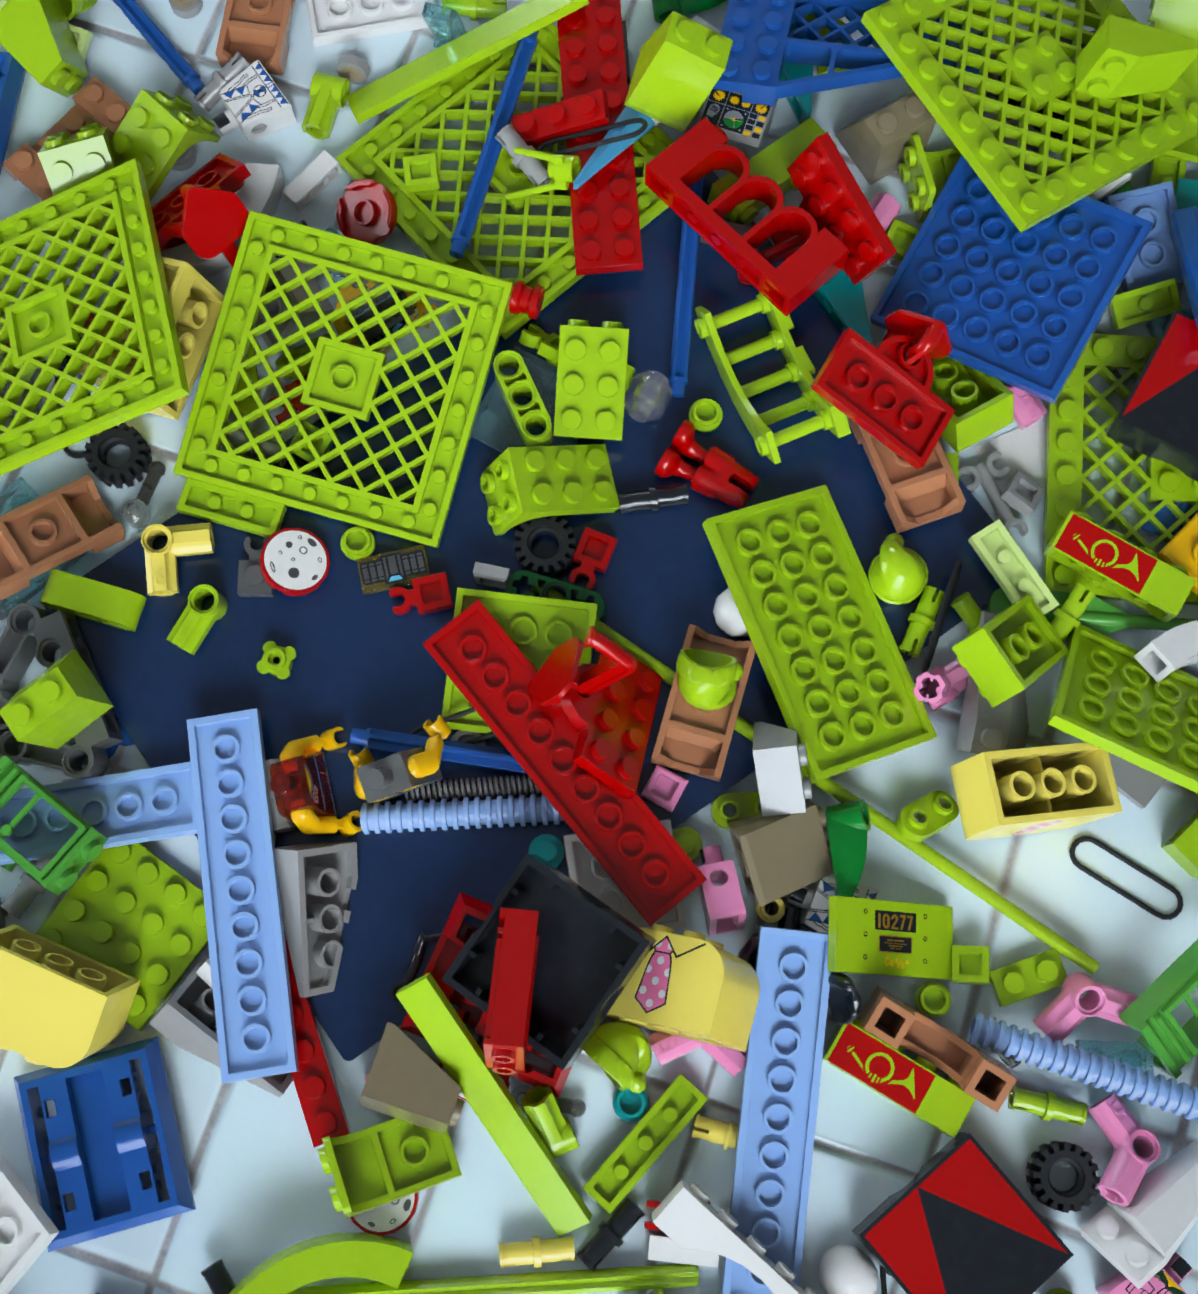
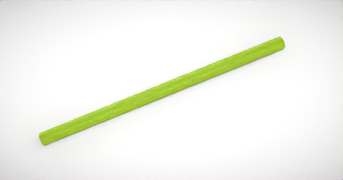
M669 1264L596 1269L595 1271L587 1269L401 1281L398 1289L381 1282L299 1287L288 1294H578L692 1287L699 1284V1271L697 1265Z

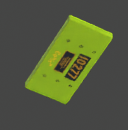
M829 896L828 972L952 980L953 907L846 896Z

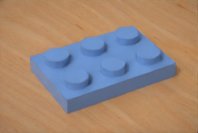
M1172 181L1103 198L1105 204L1152 222V229L1122 281L1123 292L1170 278H1175L1176 284L1184 282L1170 235L1171 213L1174 210H1178Z

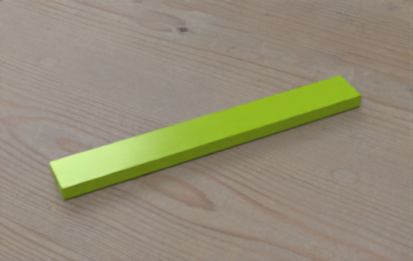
M528 0L347 95L346 98L358 124L588 5L589 1Z
M429 972L400 988L396 993L397 998L451 1078L461 1087V1093L558 1237L589 1223L592 1214L499 1075L493 1072L492 1068L486 1067L483 1051L431 973Z

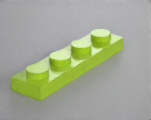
M680 1073L586 1182L583 1189L611 1214L700 1110L708 1098Z

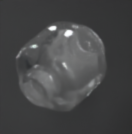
M653 370L640 372L633 377L625 393L624 406L634 420L644 423L662 418L673 395L668 379L663 374Z

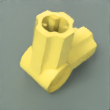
M210 522L175 526L153 524L144 529L141 534V544L145 553L147 594L149 596L163 597L179 593L177 557L214 553V534ZM159 536H166L168 541L164 548L159 550L152 549L154 539Z

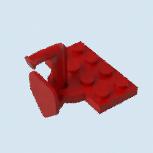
M829 133L818 136L787 168V171L791 176L793 184L798 188L803 197L799 208L812 215L816 221L818 232L825 227L833 235H838L845 242L849 252L843 271L849 276L853 285H856L867 279L892 258L897 251ZM789 230L778 231L771 235L775 245L759 253L772 265L782 259L785 261L806 242L796 232ZM739 272L737 273V278L741 284L751 285L746 278Z
M219 153L151 207L160 252L167 248V242L173 237L183 238L197 256L211 259L222 253L233 268L238 253V247L234 242L243 235L249 215L248 210L235 194L244 186V180L251 175L243 163Z
M899 309L888 314L885 319V324L888 327L886 329L887 333L875 347L853 329L848 328L844 330L810 388L915 469L924 467L956 411L930 391L934 379L932 359H940L949 355L952 351V345L947 326L944 322L908 310Z
M591 626L583 642L574 637L557 646L530 681L527 690L544 707L550 704L562 705L569 721L580 731L572 759L574 763L626 798L636 794L663 678L638 661L631 653L613 640L596 631L594 626ZM590 646L600 652L597 665L581 664L578 666L583 647L587 648Z

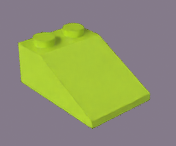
M1110 14L1077 57L1075 91L1102 99H1112L1169 90L1198 56V40Z
M946 356L940 359H932L934 379L930 391L956 410L941 438L957 453L1014 422V393L1000 380Z
M1030 594L1012 604L952 647L957 655L958 662L968 671L977 684L980 694L988 700L992 708L1025 690L1068 652V649Z

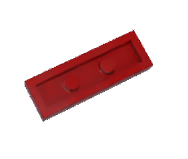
M603 88L512 116L514 129L528 146L532 145L533 147L540 146L545 141L610 124L608 97Z

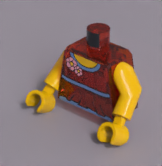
M342 727L322 732L320 737L312 735L288 742L279 756L280 762L271 764L269 767L271 775L270 787L274 792L279 814L293 821L304 834H335L339 830L343 836L351 837L362 831L361 827H356L352 823L353 820L360 817V811L355 810L340 819L336 818L337 815L324 752H320L322 747L327 751H333L346 746L347 742L339 744L334 739L336 732L344 730Z

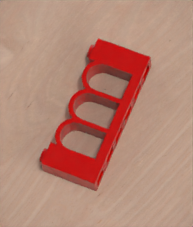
M703 118L646 164L645 185L785 316H788L844 268L849 249L841 237L833 235L827 228L824 227L818 232L816 221L809 212L795 206L783 207V192L778 184L765 176H749L750 164L745 154L736 147L728 145V138L719 126H714L706 118ZM721 169L733 173L738 178V181L709 205L690 189L697 181L713 170ZM758 200L767 204L772 210L771 213L742 237L722 219L744 201ZM789 230L802 236L806 243L777 268L772 266L755 250L778 231Z

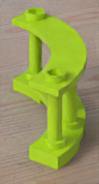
M760 292L756 295V299L714 316L702 306L695 308L698 319L694 320L696 331L701 339L705 338L720 377L742 421L752 435L761 457L766 455L776 465L781 462L777 449L778 446L822 428L825 431L830 430L838 438L851 434L847 416L810 388L814 381L812 374H815V368L803 345L796 348L789 332L790 329L794 328L790 314L785 316ZM758 312L766 313L772 328L769 336L725 353L716 329ZM773 348L781 350L787 362L784 369L740 386L731 365ZM788 381L791 383L797 382L802 391V397L761 414L756 413L748 400L749 397ZM805 410L808 412L814 411L817 415L775 433L768 427L770 424Z

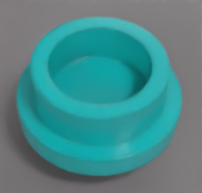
M539 835L529 846V854H537L555 868L563 861L564 846L554 835Z
M617 1089L613 1096V1109L622 1120L628 1122L637 1121L648 1111L649 1098L645 1090L641 1093H633L629 1089L625 1091Z

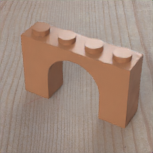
M878 985L859 1015L862 1026L866 1031L895 1049H898L899 1045L929 1061L953 1078L965 1093L997 1113L1017 1081L1005 1064L976 1046L970 1045L965 1039Z

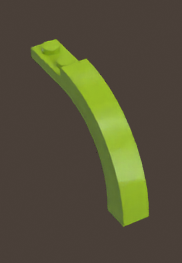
M344 1232L318 1236L277 1252L247 1274L229 1294H287L301 1286L316 1281L340 1277L365 1278L398 1289L414 1251L411 1243L385 1235L378 1236L364 1232Z

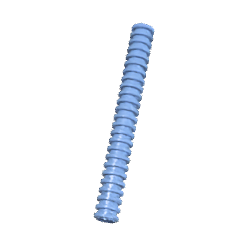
M520 794L519 798L508 795V799H503L501 795L497 796V799L486 796L485 800L475 797L472 801H469L468 797H464L463 801H458V798H452V802H447L446 798H442L441 802L430 799L429 803H425L423 799L419 800L418 803L408 800L407 804L397 801L394 805L390 801H386L385 805L375 802L373 806H369L368 802H364L360 809L361 830L365 835L370 834V831L381 834L382 830H386V833H392L396 829L398 833H403L404 829L414 832L415 828L425 832L426 828H431V831H437V827H442V830L446 831L448 827L459 830V826L470 829L471 826L475 825L476 829H481L482 825L492 828L493 824H498L499 828H503L504 824L515 827V823H520L521 827H524L526 823H532V826H537V822H543V825H548V822L554 821L555 825H559L560 821H564L543 794L541 797L531 794L530 798H525L524 794Z
M982 1013L975 1015L971 1022L968 1040L972 1046L978 1043L981 1049L986 1050L990 1047L993 1053L997 1054L1001 1051L1004 1057L1013 1055L1016 1061L1025 1059V1063L1028 1065L1036 1063V1067L1039 1069L1045 1066L1051 1073L1057 1070L1060 1076L1065 1077L1068 1074L1070 1079L1074 1081L1080 1078L1081 1082L1086 1085L1092 1082V1086L1095 1088L1103 1086L1106 1092L1115 1090V1094L1118 1096L1126 1094V1097L1130 1100L1137 1098L1141 1104L1149 1102L1151 1107L1156 1108L1160 1106L1161 1110L1165 1112L1171 1109L1174 1115L1179 1116L1183 1114L1184 1118L1188 1120L1194 1117L1198 1123V1087L1196 1086L1189 1088L1185 1082L1177 1084V1080L1173 1078L1166 1080L1165 1076L1161 1074L1155 1077L1152 1071L1147 1070L1144 1073L1143 1069L1138 1066L1132 1069L1131 1065L1126 1062L1120 1065V1061L1117 1059L1109 1061L1105 1055L1097 1057L1096 1052L1090 1051L1086 1053V1050L1082 1047L1076 1050L1074 1045L1070 1043L1064 1046L1061 1040L1057 1039L1053 1042L1052 1038L1047 1035L1041 1038L1038 1032L1029 1034V1030L1026 1028L1018 1030V1026L1014 1024L1009 1027L1003 1020L997 1023L995 1018L991 1016L985 1019Z

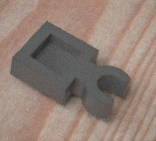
M246 537L244 549L249 555V560H239L237 594L240 597H274L275 589L266 583L260 572L259 558L263 547L259 550H254L253 540L251 537ZM264 537L263 542L265 543L269 538Z

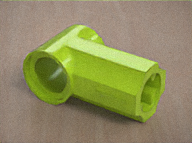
M319 71L314 73L310 85L311 100L302 123L303 132L319 140L330 138L339 109L344 108L347 104L346 96L350 93L349 79Z
M207 584L194 587L189 593L188 605L166 640L195 655L215 621L221 619L226 614L228 602L225 596ZM213 595V606L208 610H202L203 600Z
M538 1085L529 1089L527 1094L521 1099L523 1109L528 1120L554 1159L579 1148L580 1145L567 1116H563L550 1086L542 1087Z

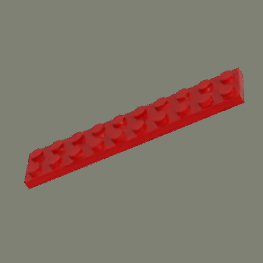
M588 0V5L557 20L563 100L603 88L608 97L610 124L615 123L626 107L624 104L628 93L620 0ZM609 130L566 140L567 149L603 140ZM632 144L578 189L573 190V183H569L576 276L643 270ZM597 147L567 155L579 156L582 170Z
M479 599L422 643L649 926H652L707 880L637 793L626 798L572 761L580 731L569 721L562 705L550 704L544 707L530 694L527 688L530 681L536 675L537 670Z

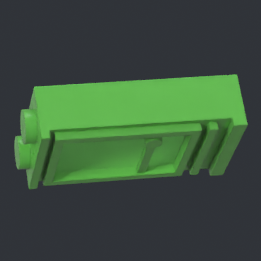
M4 755L0 759V810L24 784L30 787L36 794L9 824L1 827L0 850L36 879L44 888L59 896L76 882L78 873L85 865L100 855L103 845L108 839L24 769ZM41 797L79 828L42 871L4 840L6 836H10L13 833L14 827Z
M1198 939L1118 1016L1122 1022L1142 1034L1137 1039V1042L1145 1050L1153 1054L1149 1059L1152 1065L1174 1079H1177L1182 1074L1180 1069L1185 1064H1188L1193 1056L1198 1054V1008L1189 996L1198 986ZM1184 1000L1194 1016L1181 1028L1171 1012Z

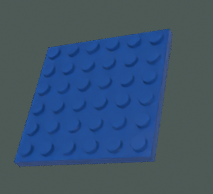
M961 155L870 316V322L886 330L888 327L885 324V319L888 314L899 309L938 319L946 324L952 345V351L946 357L1055 404L1152 229V222L1086 196L1021 233L963 155Z

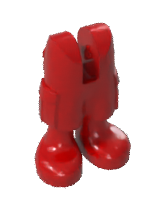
M686 419L679 427L670 448L666 449L654 471L655 474L662 478L678 476L691 481L690 488L737 508H743L749 499L748 494L739 487L753 491L760 480L757 475L736 462V459L731 454L729 455L719 447H711L709 451L703 448L695 440V425ZM680 455L693 459L702 464V466L696 468L681 459Z

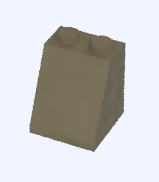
M912 91L887 102L835 132V137L867 182L872 185L898 170V165L902 162L904 156V147L907 146L910 135L918 133L924 151L926 150L936 120L916 93Z
M806 799V813L762 817V813H758L727 823L746 890L758 906L766 905L834 873L829 840L826 841L823 827H827L826 816L822 807H816V804L810 799Z
M387 1022L361 1094L360 1106L445 1134L449 1125L456 1126L465 1100L458 1098L461 1087L395 1024Z

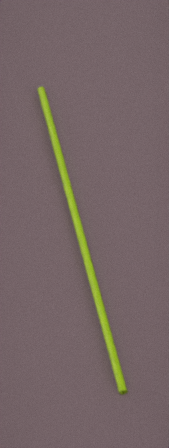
M541 581V588L532 586L531 590L540 596L545 583ZM553 588L548 593L547 598L566 600L565 596ZM600 620L596 621V631L620 645L638 661L661 676L664 682L672 686L676 672ZM738 715L734 730L753 742L754 726ZM802 766L803 777H809L805 767ZM831 778L813 783L841 803L860 799ZM866 803L871 824L1091 975L1096 972L1100 962L923 841L914 843L905 840L897 832L894 821Z

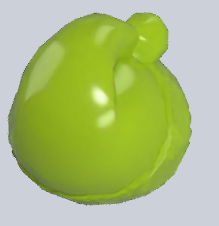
M897 533L888 535L880 547V553L872 560L868 570V581L874 594L888 604H908L924 591V587L928 583L929 570L925 560L914 550L904 547L902 535Z
M684 648L680 650L676 662L677 687L682 697L691 706L707 711L718 710L731 703L736 696V682L744 674V668L737 662L735 657L712 651Z
M614 1021L600 1025L583 1050L603 1069L607 1077L619 1090L625 1091L629 1089L633 1093H641L646 1088L647 1079L645 1075L652 1061V1048L646 1035L634 1024L624 1021Z

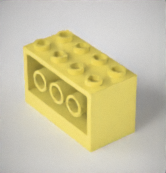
M162 257L190 393L211 345L225 296L188 262ZM128 287L125 293L130 295ZM120 300L113 312L114 315L118 316L126 301ZM134 316L130 322L135 323ZM108 321L101 336L106 337L114 322ZM126 328L118 343L124 345L132 330ZM95 343L88 357L94 358L101 343ZM140 345L136 350L139 353H141ZM114 349L106 365L112 366L119 351ZM132 357L123 373L129 375L137 359ZM86 363L83 364L79 371L82 376L89 366ZM101 371L95 382L97 387L101 385L107 374L106 372ZM189 395L147 413L178 421Z

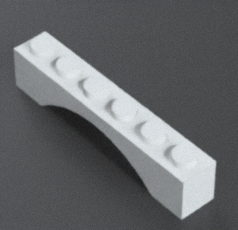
M681 1179L652 1212L653 1223L681 1249L702 1250L733 1260L759 1277L773 1294H817L810 1287L803 1291L793 1281L796 1278L795 1274L780 1260L774 1264L764 1254L768 1250L753 1235L750 1234L748 1238L742 1235L736 1229L739 1223L723 1208L717 1212L708 1203L710 1196L695 1182L689 1186Z

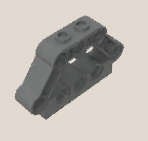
M28 603L17 604L10 610L7 617V626L0 637V709L18 692L19 683L35 655L39 664L48 669L57 662L54 656L60 647L62 653L59 659L71 650H76L104 690L75 615L61 610L51 614L43 608ZM34 616V625L31 629H28V623ZM111 708L74 736L76 744L72 746L64 744L59 749L23 742V750L18 754L17 746L19 741L16 740L0 715V759L6 755L19 765L30 766L38 764L60 769L66 775L73 778L86 779L103 776L108 770L109 765L105 749L124 741ZM87 754L89 762L87 767L83 770L81 767V760L83 756Z

